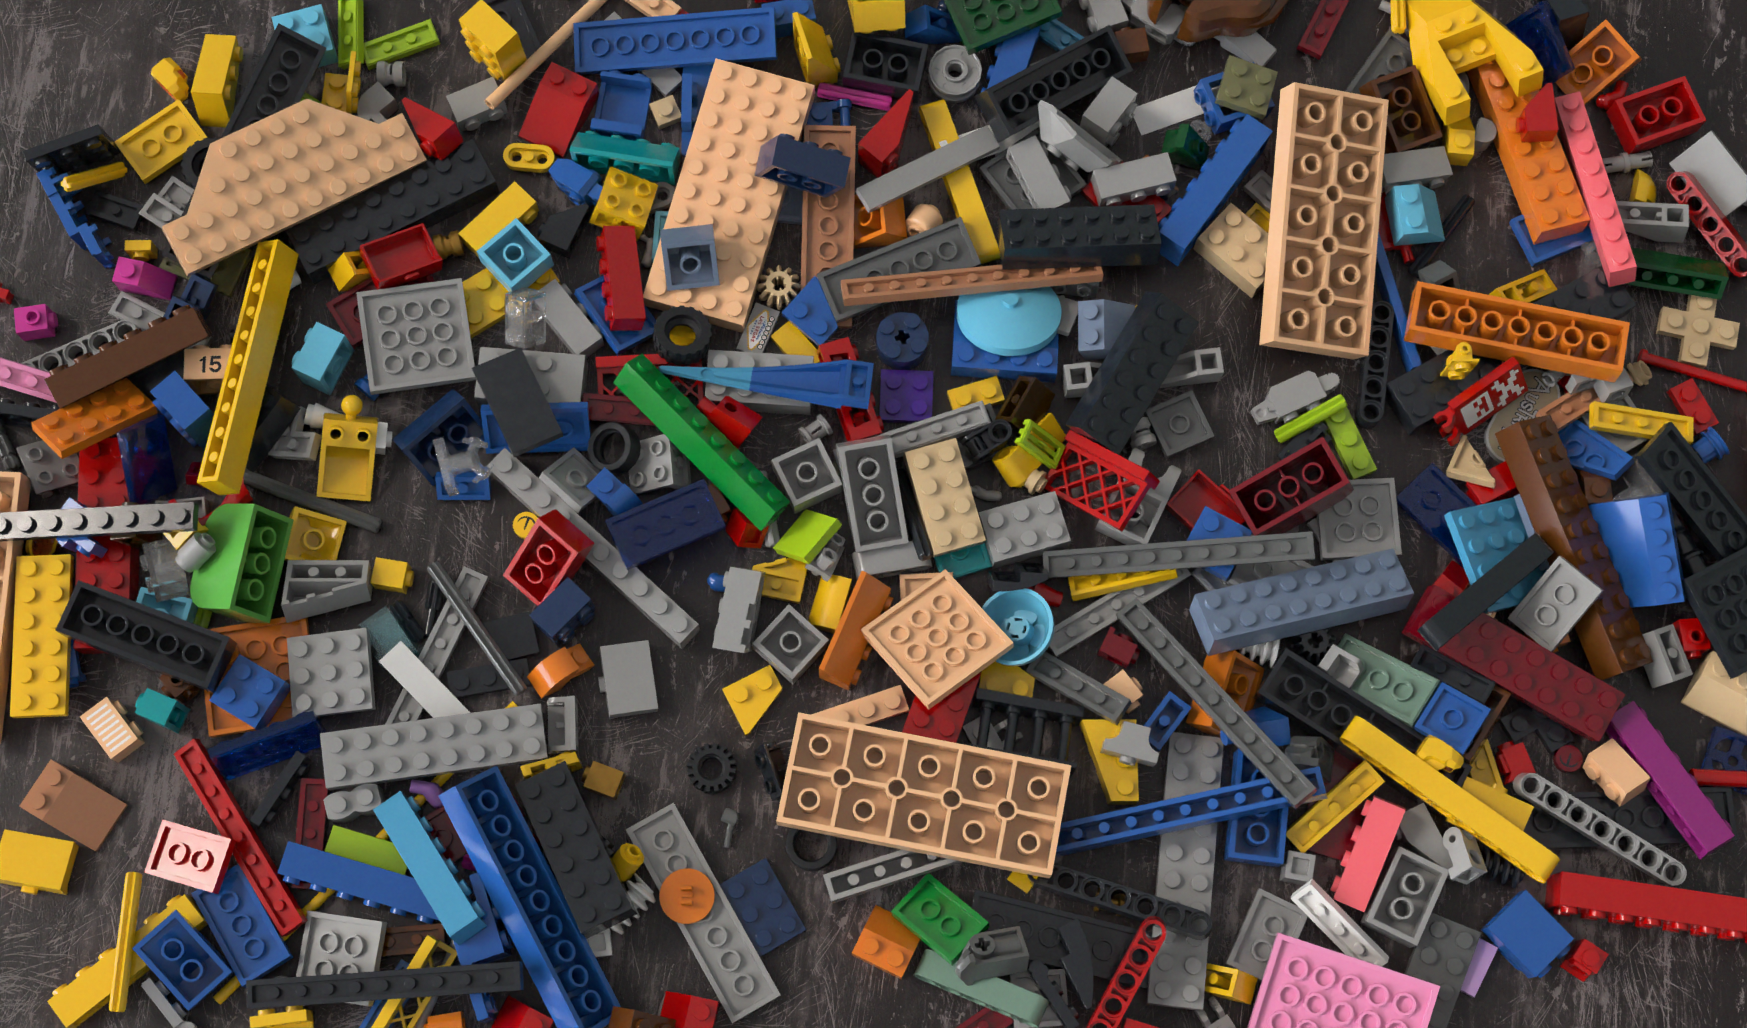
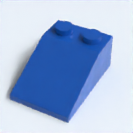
M177 909L132 948L188 1011L194 1009L234 973L223 955Z

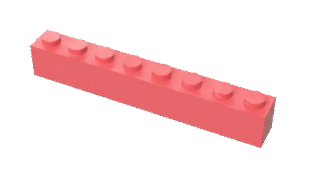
M1579 91L1555 97L1558 129L1574 179L1590 217L1589 226L1608 286L1613 287L1634 282L1637 265L1581 93Z

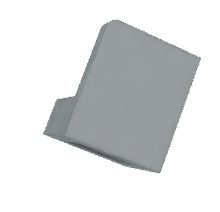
M1334 644L1318 665L1320 670L1350 689L1364 670L1359 658Z
M1290 850L1285 852L1279 881L1299 885L1306 884L1313 879L1316 855Z

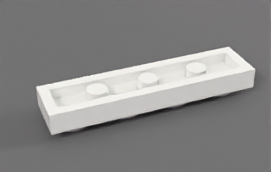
M1313 879L1292 893L1291 900L1344 954L1379 966L1388 963L1389 956Z

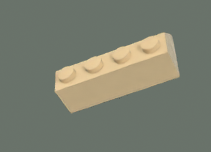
M1712 651L1702 657L1681 703L1747 737V672L1730 679L1717 653Z

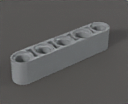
M121 320L21 364L47 372L50 371L52 364L59 362L58 366L68 364L70 367L75 365L73 359L79 352H84V354L92 352L95 355L100 352L98 347L101 343L115 340L120 343L125 340L123 339L125 333L138 328L129 320Z

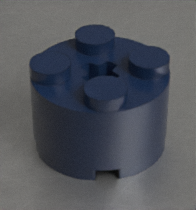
M898 312L883 319L879 324L876 334V352L880 361L893 370H912L916 368L924 359L928 350L929 334L926 325L915 313ZM903 339L906 341V344H901V341L898 340Z

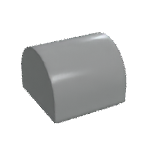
M1481 117L1474 126V151L1476 152L1486 150L1497 133L1495 124L1491 120Z

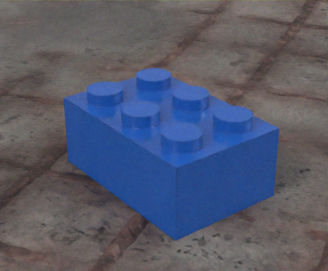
M174 371L150 391L156 398L152 403L193 447L199 445L205 451L214 413L180 375Z

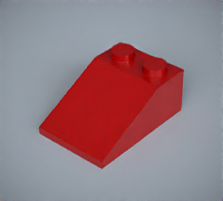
M551 62L539 83L518 135L519 138L531 144L546 145L552 149L554 155L564 159L577 133L581 130L598 100L599 89L597 83Z
M911 89L897 101L858 143V163L876 178L897 169L899 166L898 161L912 114L913 91Z

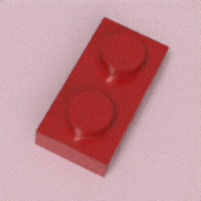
M1693 378L1667 391L1680 415L1694 417L1693 437L1700 434V432L1706 431L1709 426L1714 427L1719 423Z

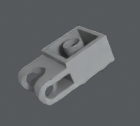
M1134 448L1128 460L1142 467L1145 452ZM1174 465L1169 466L1166 473L1158 478L1160 482L1156 489L1150 488L1135 511V518L1129 520L1122 532L1101 520L1098 521L1095 530L1125 545L1148 544L1181 474V469ZM1133 485L1125 488L1126 497L1135 496L1140 487ZM1120 490L1112 492L1109 504L1122 500ZM1123 507L1111 510L1112 520L1116 522L1120 520L1124 513Z

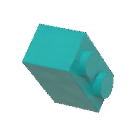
M149 688L146 689L145 693L139 695L135 704L137 708L135 713L178 734L191 710L177 700Z

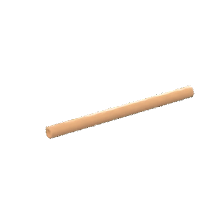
M589 0L484 100L486 105L494 110L574 33L573 23L586 22L608 0Z

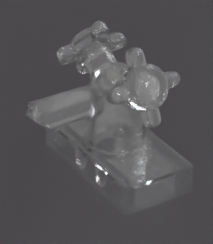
M443 437L433 440L445 490L449 497L460 494L455 478L456 475L475 472L477 476L472 481L478 483L488 478L491 474V469L494 467L493 463L491 462L485 467L480 463L479 448H488V443L483 442L482 439L478 437L463 438L462 442L469 444L468 451L450 455Z

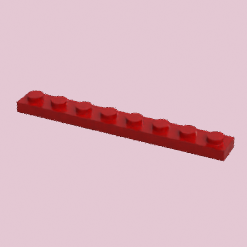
M194 738L173 755L221 836L236 841L232 853L281 937L288 936L308 920L285 881H283L282 876L278 874V869L201 740Z

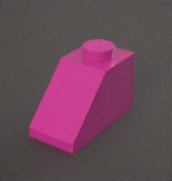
M119 257L112 282L120 291L171 301L178 276L144 261Z

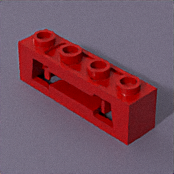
M849 337L821 344L817 349L819 363L847 359L857 361L856 359H859L856 345H851ZM870 392L868 409L858 408L859 412L853 414V419L850 416L852 411L850 406L841 405V409L835 408L847 442L870 438L882 434V431H884L882 419L880 416H876L873 408L875 407V399L872 392Z

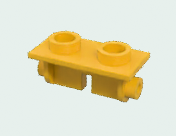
M1461 342L1456 346L1453 354L1447 358L1446 367L1440 373V376H1448L1450 380H1461L1468 376L1479 362V359H1473L1470 344Z

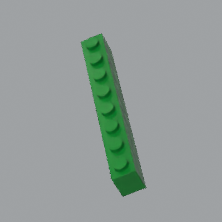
M640 354L626 362L613 383L760 531L775 522L790 503L782 492L649 359Z

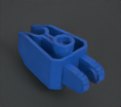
M557 159L548 171L559 189L568 195V198L577 206L587 204L589 207L592 204L596 206L603 187L601 183L602 177L595 170H588L571 159Z

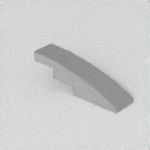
M1182 4L1179 5L1184 10V12H1186L1188 7H1185ZM1257 32L1245 37H1214L1220 41L1221 47L1243 60L1251 63L1254 62L1263 67L1277 52V49Z

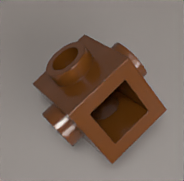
M164 674L159 677V680L164 684L161 690L168 697L176 698L182 703L193 699L201 689L182 681L176 683L179 680Z

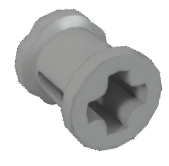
M821 414L805 428L800 427L798 429L806 443L833 434L830 425ZM820 428L819 431H817V432L814 433V434H811V433L814 432L816 429Z

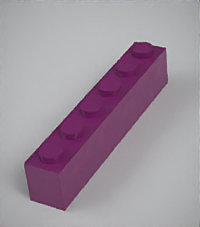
M1634 701L1617 710L1605 731L1610 739L1613 738L1651 777L1646 788L1697 857L1701 860L1726 845L1735 836L1732 833L1730 824L1720 817L1715 810L1712 800L1702 793L1694 776L1687 773L1681 765L1679 756L1669 749L1664 742L1661 732L1654 729L1648 721L1646 712L1641 707H1638Z

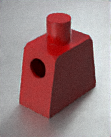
M704 396L696 406L737 449L763 418L730 396H725L718 405Z

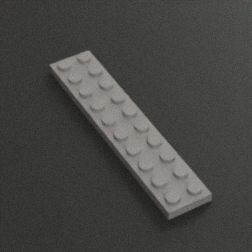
M1177 732L1172 733L1168 739L1163 800L1220 788L1223 757L1221 738ZM1217 822L1160 835L1155 896L1204 911L1210 916ZM1173 910L1168 911L1165 915V919L1169 923H1176L1181 918L1180 914ZM1202 919L1193 921L1191 925L1197 932H1202L1208 927L1207 923ZM1153 926L1152 937L1159 936L1162 929ZM1166 930L1165 940L1149 968L1146 1004L1197 1011L1203 1010L1209 936L1203 940H1195Z

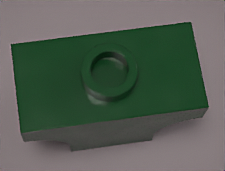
M1180 124L1179 129L1166 131L1161 153L1168 152L1171 164H1181L1189 166L1194 170H1201L1207 160L1210 147L1190 124Z

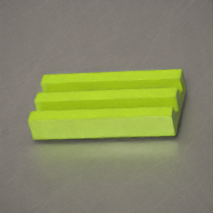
M1025 419L1023 422L1025 427L1020 428L1019 434L1021 436L1016 438L1015 443L1049 469H1056L1066 446L1031 419ZM1033 431L1044 441H1046L1048 444L1054 447L1057 451L1054 452L1052 449L1048 447L1047 444L1037 439L1030 432Z

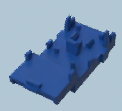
M53 167L36 173L69 237L83 250L88 249L91 255L105 268L116 266L113 261V255L106 248L107 245L112 243L110 238L106 237L102 240L95 232L99 230L97 225L92 224L89 226L85 223L88 221L86 215L78 218L76 214L77 211L85 206L81 201L73 203L72 196L82 191V189L66 192L60 182L64 177L68 176L67 172L53 177L52 175L56 174Z

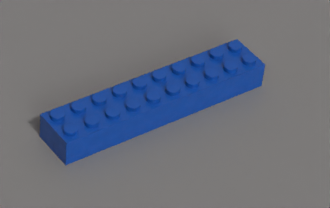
M492 767L438 795L556 1027L603 1028L609 1024L613 1006H621L586 938L581 934L569 905L498 767Z

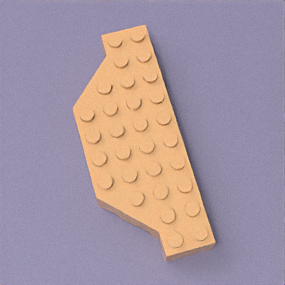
M305 99L210 143L187 215L163 225L162 230L184 272L189 277L424 163L426 158L403 113L378 124Z

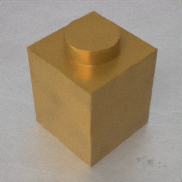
M593 761L591 767L587 766L585 768L581 781L585 782L583 787L586 790L616 801L626 775L620 770Z

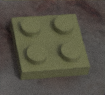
M1230 55L1226 61L1215 103L1263 120L1267 113L1278 72Z

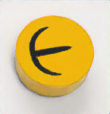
M522 512L515 517L513 529L519 538L525 540L538 519L537 516L531 512Z

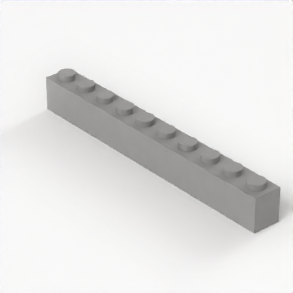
M506 448L486 466L490 475L538 518L556 509L589 537L595 544L585 558V561L681 649L700 631L699 624L525 465L516 457H513Z

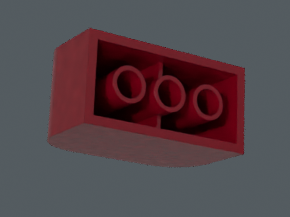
M1321 437L1228 491L1253 535L1257 536L1286 533L1339 503L1350 495L1354 488L1324 437Z

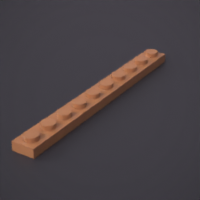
M1002 265L845 279L841 280V292L844 306L1102 282L1104 274L1102 267L1002 270Z

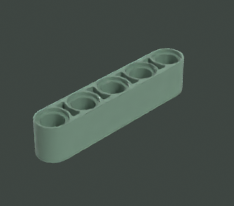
M924 950L914 973L915 977L1035 1028L1039 1027L1049 1003L1046 998L997 977L973 981V985L967 986L955 972L957 962L952 966L935 951Z

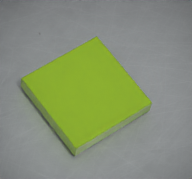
M805 509L773 549L777 554L810 564L840 529L842 524L837 518Z

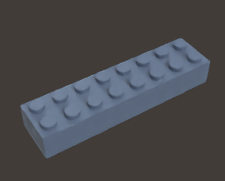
M1392 548L1194 595L1189 611L1208 656L1404 610L1407 608L1414 592Z

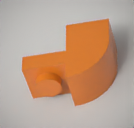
M579 643L568 649L563 647L545 658L529 673L527 678L542 699L561 690L570 679L589 671L594 666V663Z

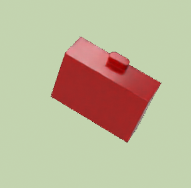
M423 223L360 245L361 258L377 290L396 287L442 270L443 259L439 256Z
M1200 469L1195 472L1165 506V509L1190 531L1194 528L1205 506L1241 525L1246 522L1235 501L1231 498L1229 489L1223 484L1218 487Z

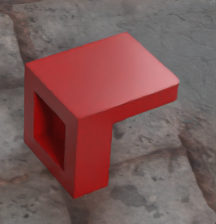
M734 507L726 526V532L738 547L761 549L769 526L760 531L738 508Z

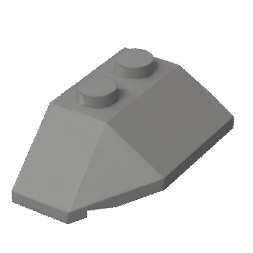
M1040 100L1038 103L1041 140L1049 145L1047 150L1058 158L1062 155L1066 159L1064 163L1074 171L1080 168L1086 172H1092L1096 169L1121 164L1122 159L1069 119L1055 106Z

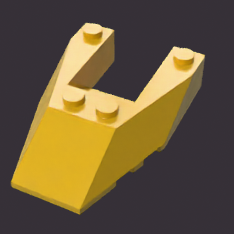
M1406 0V17L1412 65L1416 66L1424 89L1445 126L1470 117L1471 98L1457 74L1496 60L1517 97L1542 88L1544 70L1533 51L1474 0Z

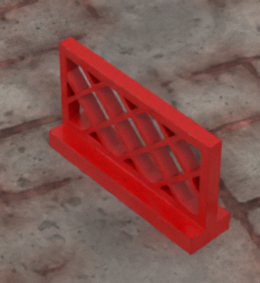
M643 354L658 370L660 366H678L674 363L666 362L659 354ZM639 355L596 357L598 394L604 395L605 390L609 395H614L619 388L616 386L612 392L608 390L603 384V374H615L618 376L626 362ZM701 358V359L699 360V362H697V363H692V364H690V365H688V366H685V365H680V366H681V367H702V358ZM671 375L674 377L671 380L672 384L678 381L687 389L684 396L687 397L692 393L698 399V402L704 398L703 381L696 380L691 387H688L679 376ZM697 385H698V395L693 391V389H694Z
M1069 430L1064 438L1068 443L1056 469H1050L1045 479L1048 482L1044 490L1048 492L1055 491L1057 497L1122 532L1150 488L1155 490L1160 480L1149 470ZM1072 452L1078 454L1079 463L1067 467V459ZM1097 464L1099 473L1087 477L1085 467ZM1080 469L1082 479L1070 483L1069 473ZM1116 474L1119 484L1107 487L1105 477ZM1063 475L1065 485L1057 488L1051 487L1055 478ZM1100 479L1101 490L1090 493L1088 483ZM1083 485L1084 496L1072 498L1071 489ZM1133 485L1140 487L1135 496L1126 497L1125 488ZM1120 490L1122 500L1109 504L1108 494ZM1103 496L1104 506L1092 509L1091 500ZM1123 507L1124 513L1118 522L1112 520L1111 510Z

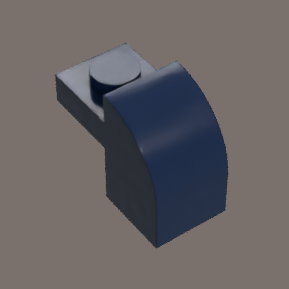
M197 274L191 275L182 296L172 297L163 317L170 319L174 317L172 311L182 306L190 305L191 308L198 307L206 320L212 310L209 308V305L219 285Z

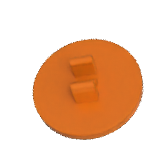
M691 868L679 869L671 873L664 880L659 893L660 905L664 913L677 923L693 924L699 922L709 914L715 900L713 885L709 878L698 870Z

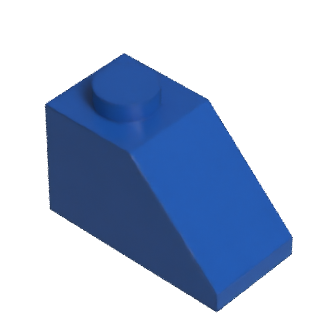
M923 5L905 14V39L928 45L958 43L962 41L949 13Z

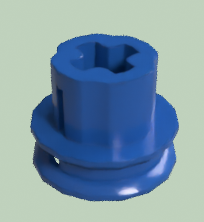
M1710 426L1707 428V432H1700L1701 439L1690 445L1704 464L1715 457L1722 460L1724 454H1730L1726 443Z

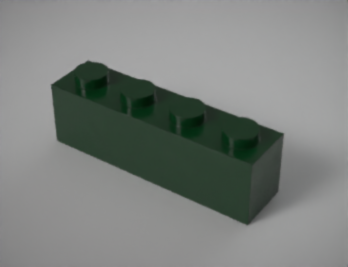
M1631 247L1637 265L1636 279L1634 282L1625 284L1721 300L1729 278L1724 262Z

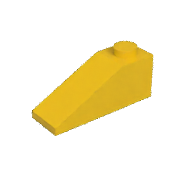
M1542 269L1498 287L1489 295L1534 303L1558 289L1545 269Z

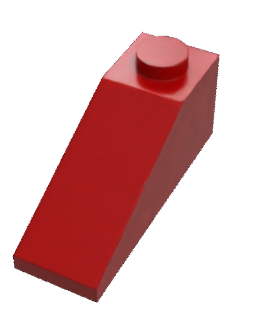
M406 97L402 99L403 105L421 142L420 148L426 155L443 160L463 142L455 122Z

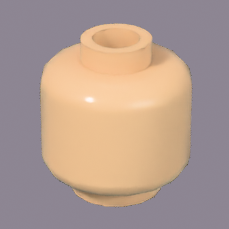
M930 204L917 205L906 219L908 236L911 237L942 225L943 218L938 208Z

